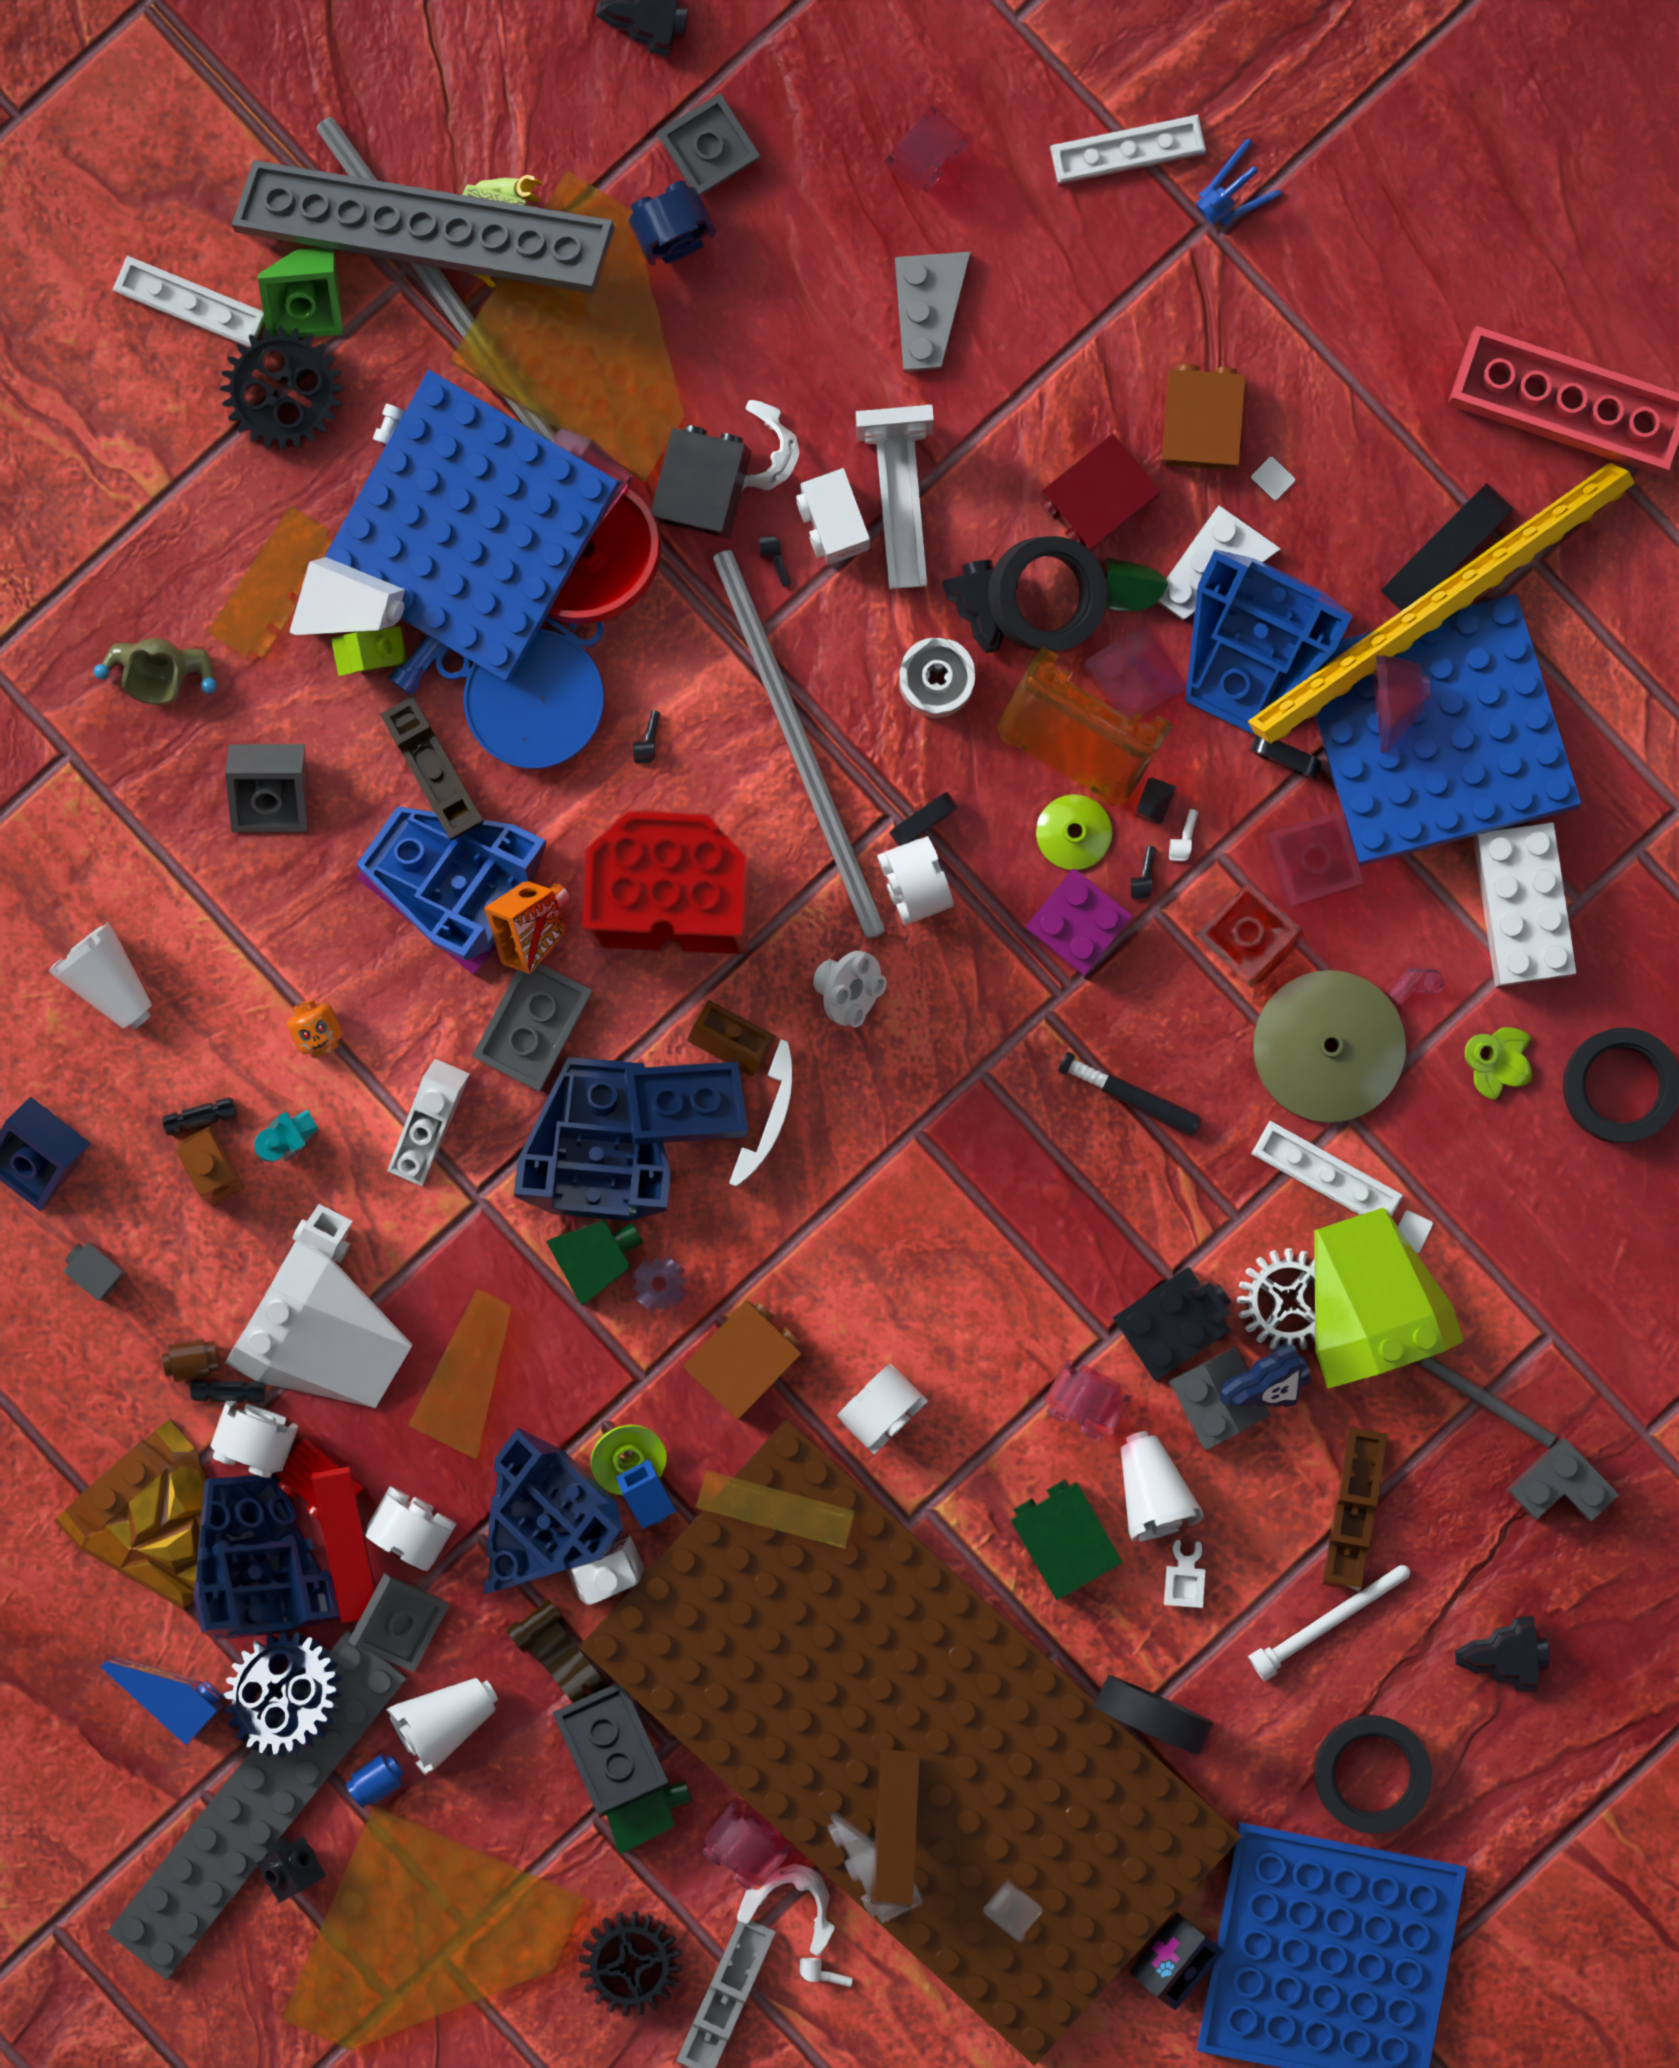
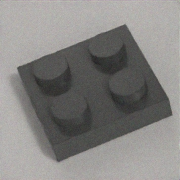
M721 93L656 132L658 139L688 186L696 188L700 197L761 159L760 154Z
M384 1573L348 1642L359 1649L414 1672L450 1604L435 1595Z

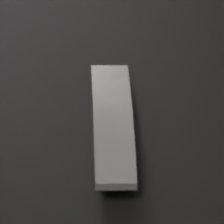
M751 1920L747 1924L738 1921L675 2064L684 2068H716L776 1931Z

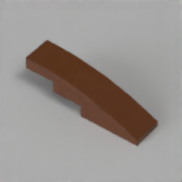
M1349 1428L1322 1585L1359 1592L1362 1588L1374 1512L1378 1503L1388 1434Z

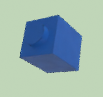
M650 1459L616 1477L622 1494L642 1529L650 1525L660 1524L670 1514L676 1512L671 1497Z

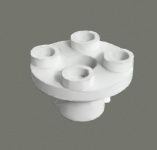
M853 951L845 955L839 962L830 958L823 962L815 972L813 984L815 990L819 994L824 995V1009L830 1020L840 1025L858 1027L863 1023L876 998L884 993L886 978L881 975L880 965L873 955L864 951Z

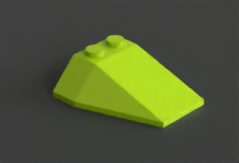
M1385 1207L1314 1230L1316 1354L1327 1388L1393 1370L1447 1351L1464 1342L1452 1303Z

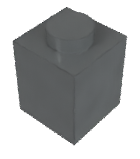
M87 1242L84 1247L79 1243L68 1254L65 1262L69 1265L63 1271L97 1301H104L127 1273L124 1268L91 1242Z

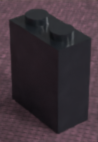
M685 425L684 430L672 428L651 508L655 521L729 539L752 451L745 444H742L743 438L727 433H721L720 438L707 436V430L692 425Z

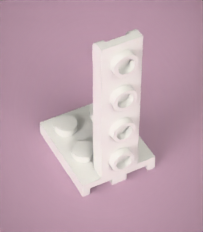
M932 405L856 411L857 441H865L867 444H876L889 589L927 586L914 440L924 439L926 435L933 434L934 418Z

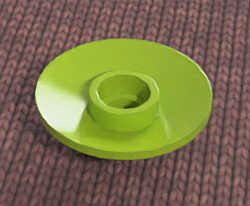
M1066 795L1055 799L1043 810L1037 823L1036 837L1042 854L1052 864L1066 870H1072L1073 868L1083 870L1099 862L1106 854L1112 839V826L1108 814L1095 800L1082 795ZM1076 824L1081 827L1082 834L1080 837L1072 838L1068 835L1067 829L1070 825Z
M640 1425L619 1426L604 1434L596 1443L591 1455V1470L595 1480L603 1489L623 1496L616 1477L650 1459L657 1474L661 1477L666 1466V1450L660 1437L649 1428ZM626 1451H632V1454L629 1457H620L622 1453Z

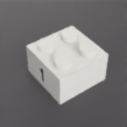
M844 468L800 483L801 494L796 496L797 506L803 522L811 521L814 530L809 531V538L817 558L824 556L826 564L830 565L870 550V538Z

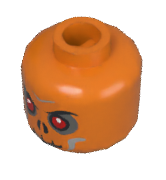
M309 999L293 1007L295 1014L287 1021V1028L300 1053L310 1054L312 1058H317L339 1047L338 1040L343 1035V1029L330 1004H316L314 999Z

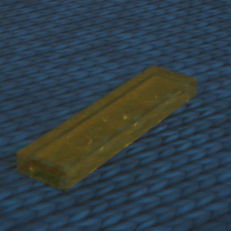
M706 1470L696 1508L841 1548L846 1546L855 1513L851 1509Z

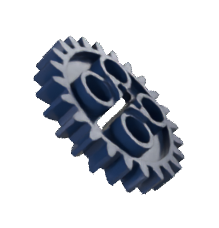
M282 1631L279 1639L271 1634L267 1635L266 1646L258 1641H254L255 1653L250 1654L244 1650L242 1651V1656L246 1662L243 1665L233 1663L232 1667L238 1672L236 1678L226 1679V1682L234 1687L233 1691L224 1693L223 1697L233 1703L224 1709V1713L234 1717L228 1725L230 1728L238 1731L237 1739L245 1743L247 1742L248 1748L255 1751L259 1750L264 1755L271 1756L274 1753L279 1757L285 1758L287 1750L295 1755H299L300 1743L310 1749L313 1748L312 1736L314 1734L321 1738L325 1737L321 1727L323 1724L332 1726L335 1724L328 1715L330 1711L341 1710V1707L333 1703V1700L344 1695V1692L334 1687V1684L340 1682L343 1677L336 1672H332L338 1666V1662L328 1658L330 1654L328 1649L322 1646L319 1647L320 1642L310 1637L307 1639L306 1636L296 1632L293 1636ZM289 1661L286 1672L281 1675L283 1665ZM311 1686V1694L304 1700V1694ZM262 1689V1696L255 1703V1697L258 1691ZM285 1714V1721L278 1728V1721Z

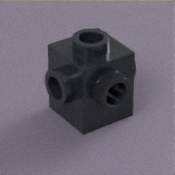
M304 1836L290 1843L287 1837L280 1839L267 1847L266 1850L269 1855L256 1863L262 1872L264 1881L270 1886L279 1903L303 1891L326 1876L316 1859L314 1850L308 1845Z

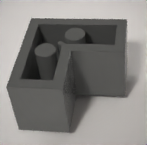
M1559 1438L1505 1489L1517 1504L1531 1518L1536 1520L1563 1496L1585 1520L1592 1521L1619 1495L1565 1438Z

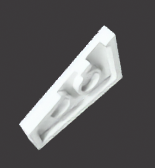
M1218 506L1167 577L1168 586L1157 603L1184 621L1195 613L1198 583L1215 549L1255 558L1264 562L1279 552L1280 548L1224 508Z

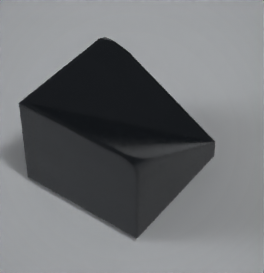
M1152 777L1148 778L1135 811L1136 816L1156 824H1162L1177 787Z

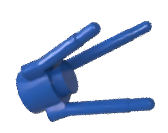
M1246 139L1209 186L1198 194L1201 199L1195 205L1213 227L1219 222L1226 226L1233 219L1280 197L1282 194L1281 190H1275L1234 210H1230L1235 205L1230 196L1258 172L1256 166L1251 167L1225 190L1222 187L1217 189L1252 144L1251 139Z

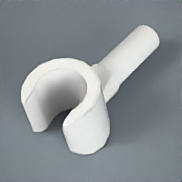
M1189 810L1182 839H1170V860L1185 861L1189 858L1192 846V832L1199 813L1197 810Z
M800 1959V1974L807 1981H829L851 1987L853 1978L829 1971H821V1959Z

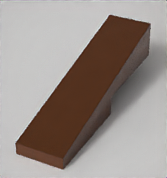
M887 1749L880 1750L874 1821L876 1835L870 1904L906 1908L913 1905L920 1753Z

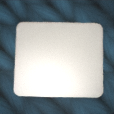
M1269 457L1251 476L1273 500H1277L1295 482V478L1273 457Z
M1407 1210L1398 1228L1415 1252L1420 1253L1433 1223Z

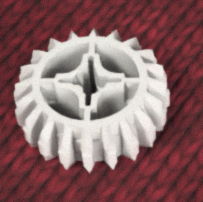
M1287 1248L1284 1251V1260L1280 1261L1278 1253L1275 1250L1271 1251L1269 1255L1272 1264L1268 1265L1262 1257L1256 1259L1257 1265L1261 1268L1259 1273L1251 1268L1246 1269L1245 1273L1254 1279L1252 1284L1243 1281L1239 1282V1288L1249 1290L1248 1297H1237L1236 1302L1240 1304L1248 1303L1249 1310L1241 1311L1238 1315L1240 1318L1252 1316L1254 1321L1245 1327L1247 1332L1254 1331L1257 1327L1262 1330L1256 1337L1257 1342L1262 1343L1268 1335L1272 1336L1270 1349L1274 1350V1348L1278 1347L1280 1339L1284 1340V1344L1287 1345L1293 1344V1340L1297 1339L1300 1349H1307L1305 1339L1307 1335L1316 1343L1315 1312L1304 1302L1303 1292L1311 1279L1315 1283V1258L1307 1265L1305 1264L1307 1252L1300 1251L1297 1261L1292 1260V1249ZM1282 1268H1293L1302 1271L1298 1278L1286 1287L1280 1286L1267 1278L1269 1274ZM1300 1284L1295 1292L1294 1301L1298 1303L1297 1306L1303 1309L1304 1312L1298 1308L1292 1310L1291 1307H1288L1287 1311L1282 1310L1277 1316L1281 1310L1283 1300L1273 1288L1278 1292L1285 1291L1287 1294L1289 1289L1295 1290ZM1260 1287L1274 1301V1307L1266 1321L1262 1318L1258 1309L1257 1296ZM1291 1313L1309 1322L1306 1327L1295 1332L1287 1333L1275 1329L1279 1322Z

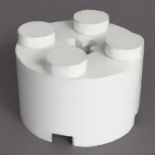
M926 638L914 644L906 652L900 666L899 687L905 702L917 713L933 719L947 717L961 710L972 695L975 684L974 663L967 650L956 641L944 638ZM934 670L937 674L944 671L946 673L943 680L944 684L940 686L936 682L931 685L929 683V671Z
M928 836L877 855L884 876H887L889 882L886 884L893 904L897 907L903 925L919 921L953 907L954 902L944 872L940 869L937 861L938 856Z
M888 1364L838 1413L837 1417L875 1454L890 1439L885 1433L890 1437L896 1434L911 1419L906 1413L908 1412L913 1417L928 1400L896 1368Z
M226 1401L210 1445L215 1450L213 1458L229 1465H234L235 1461L250 1465L249 1471L265 1478H270L272 1473L283 1471L298 1425L293 1423L287 1427L285 1426L287 1418L277 1413L250 1404L245 1405L244 1411L234 1409L236 1401Z
M390 1486L369 1521L364 1535L387 1552L393 1551L402 1556L401 1560L419 1569L429 1571L454 1530L456 1523L440 1513H437L435 1516L432 1515L433 1506L415 1496L409 1502L410 1497L407 1494Z

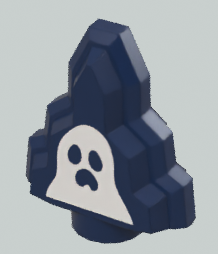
M1283 1344L1276 1347L1271 1355L1257 1360L1249 1371L1233 1376L1225 1382L1221 1390L1220 1401L1223 1405L1251 1406L1256 1404L1257 1406L1267 1405L1275 1408L1296 1405L1300 1388L1310 1383V1371L1307 1363L1298 1355L1297 1349L1293 1344Z

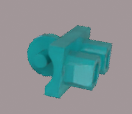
M306 1110L293 1118H290L287 1111L277 1116L267 1129L262 1130L257 1135L254 1141V1150L257 1156L266 1162H275L281 1158L286 1162L294 1158L306 1145L305 1142L312 1137V1134L319 1130L309 1111Z

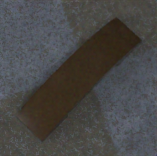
M411 696L381 713V718L407 761L449 839L452 841L484 823L414 697Z

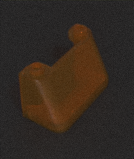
M1043 646L1024 673L997 723V730L1000 733L1001 739L1010 746L1023 749L1096 793L1104 803L1113 806L1127 803L1172 729L1173 724L1158 715L1151 723L1140 722L1143 716L1137 712L1131 720L1068 682L1067 679L1070 672L1064 669L1060 673L1055 666L1059 655Z

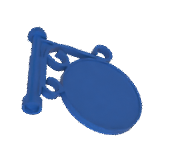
M547 616L545 621L562 634L539 629L510 682L504 681L476 663H473L471 667V660L461 655L464 659L462 669L456 673L446 672L443 667V661L451 648L427 635L408 662L404 663L401 668L397 666L388 679L413 696L421 685L418 682L422 677L421 674L424 670L427 672L436 661L437 670L444 678L450 681L466 679L463 695L466 720L476 740L490 755L507 765L520 769H548L566 763L582 752L591 742L600 726L605 704L604 687L596 665L582 647L590 648L597 645L604 635V627L602 621L595 622L597 625L596 635L592 639L583 640L556 620ZM570 623L569 626L572 630H575L578 624Z

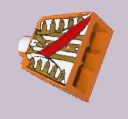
M529 881L522 882L484 908L501 964L531 974L563 936L565 925L560 908L569 900V894L563 886L553 883L547 888Z

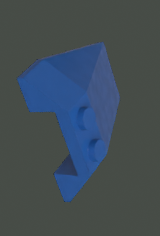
M1215 549L1198 583L1185 702L1254 734L1248 720L1309 678L1336 651L1353 615L1326 593L1255 558Z
M397 806L356 863L357 868L433 945L463 960L489 951L495 944L484 908L522 882L529 881L534 883L546 847V840L513 824L483 820L484 823L451 841L435 812Z

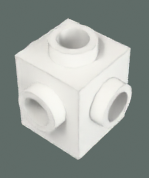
M318 1204L308 1221L301 1220L292 1239L295 1241L299 1239L340 1264L350 1247V1243L345 1240L353 1221Z

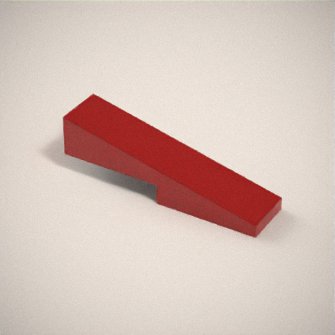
M350 1467L312 1473V1483L341 1622L358 1621L376 1590V1584L365 1542L364 1525Z

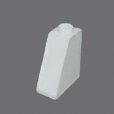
M327 557L310 561L289 632L294 635L371 631L393 626L400 620L404 611L402 599L405 589Z

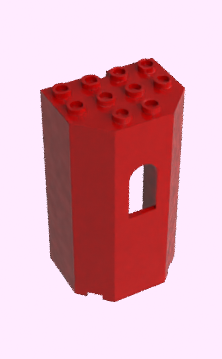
M627 811L602 836L598 837L586 848L582 929L596 948L660 951L664 942L675 940L681 944L683 952L748 955L751 876L746 856L708 814Z

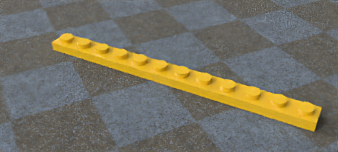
M1611 462L1248 720L1253 732L1270 744L1286 737L1293 727L1303 720L1317 715L1324 705L1335 697L1349 692L1352 685L1360 679L1377 672L1388 659L1397 653L1408 650L1416 639L1426 632L1440 627L1444 619L1457 610L1468 607L1475 597L1486 589L1500 584L1504 577L1517 567L1528 564L1534 558V555L1542 549L1559 542L1564 534L1574 526L1591 519L1594 512L1608 502L1619 499L1626 489L1635 484L1630 472Z

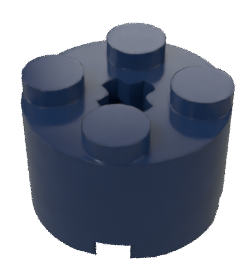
M686 181L675 182L665 189L666 193L653 199L651 197L641 198L631 205L633 214L628 222L650 265H656L655 259L662 258L665 264L680 260L703 247L701 239L708 234L710 239H712L716 234V228L697 189L688 187Z

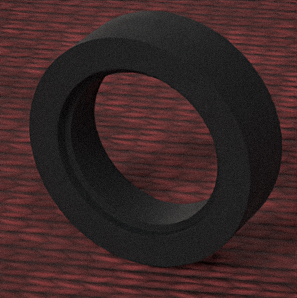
M1060 536L1030 538L1009 548L998 560L989 582V606L999 629L1015 644L1034 651L1065 650L1082 643L1099 625L1107 603L1106 579L1097 559L1080 543ZM1043 556L1054 557L1065 563L1074 573L1079 586V603L1073 617L1061 628L1050 632L1042 631L1029 624L1022 616L1016 601V586L1022 571L1029 563Z
M1627 1027L1613 1028L1600 1032L1580 1044L1566 1065L1563 1076V1095L1567 1109L1575 1122L1584 1131L1600 1140L1612 1143H1628L1647 1138L1662 1129L1672 1118L1678 1107V1063L1669 1048L1661 1040L1648 1032ZM1614 1048H1627L1642 1054L1652 1064L1658 1078V1094L1653 1107L1642 1118L1630 1123H1617L1604 1118L1592 1107L1586 1094V1076L1591 1064L1600 1054Z
M1112 1675L1107 1676L1094 1705L1096 1709L1131 1727L1196 1755H1200L1214 1724L1212 1721L1183 1706Z
M1363 1715L1348 1719L1336 1726L1325 1737L1316 1754L1314 1783L1320 1800L1338 1821L1360 1832L1385 1833L1407 1824L1422 1809L1431 1788L1432 1769L1425 1747L1412 1731L1391 1718L1378 1715ZM1378 1736L1393 1741L1402 1749L1409 1764L1410 1777L1405 1793L1394 1805L1380 1811H1363L1351 1806L1343 1799L1336 1784L1335 1771L1340 1755L1351 1743L1364 1737Z

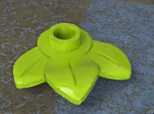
M1503 1027L1493 1035L1478 1034L1468 1041L1465 1047V1059L1468 1065L1474 1069V1085L1483 1096L1496 1100L1501 1093L1503 1084L1519 1087L1532 1081L1531 1066L1526 1057L1521 1054L1531 1041V1037L1526 1032L1513 1027ZM1484 1046H1487L1490 1052L1486 1060H1483L1480 1056V1051Z

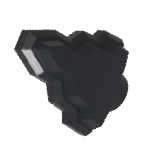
M602 0L597 3L596 17L612 29L628 31L633 42L648 46L650 54L669 58L674 37H685L689 7L679 6V0Z
M980 560L963 564V575L942 581L947 600L955 603L959 617L971 623L973 637L986 654L999 652L1004 634L995 623L989 606L988 589L994 569L993 560Z
M1533 1615L1513 1618L1510 1626L1495 1628L1488 1639L1472 1640L1456 1649L1455 1664L1474 1673H1490L1498 1683L1513 1684L1519 1692L1537 1693L1539 1670L1549 1669L1547 1638H1537Z

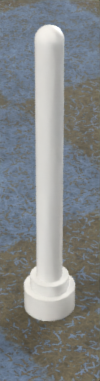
M1405 1565L1396 1567L1271 1650L1268 1647L1263 1651L1260 1648L1250 1654L1248 1659L1261 1679L1266 1682L1278 1674L1276 1670L1282 1666L1280 1662L1408 1579L1410 1569Z

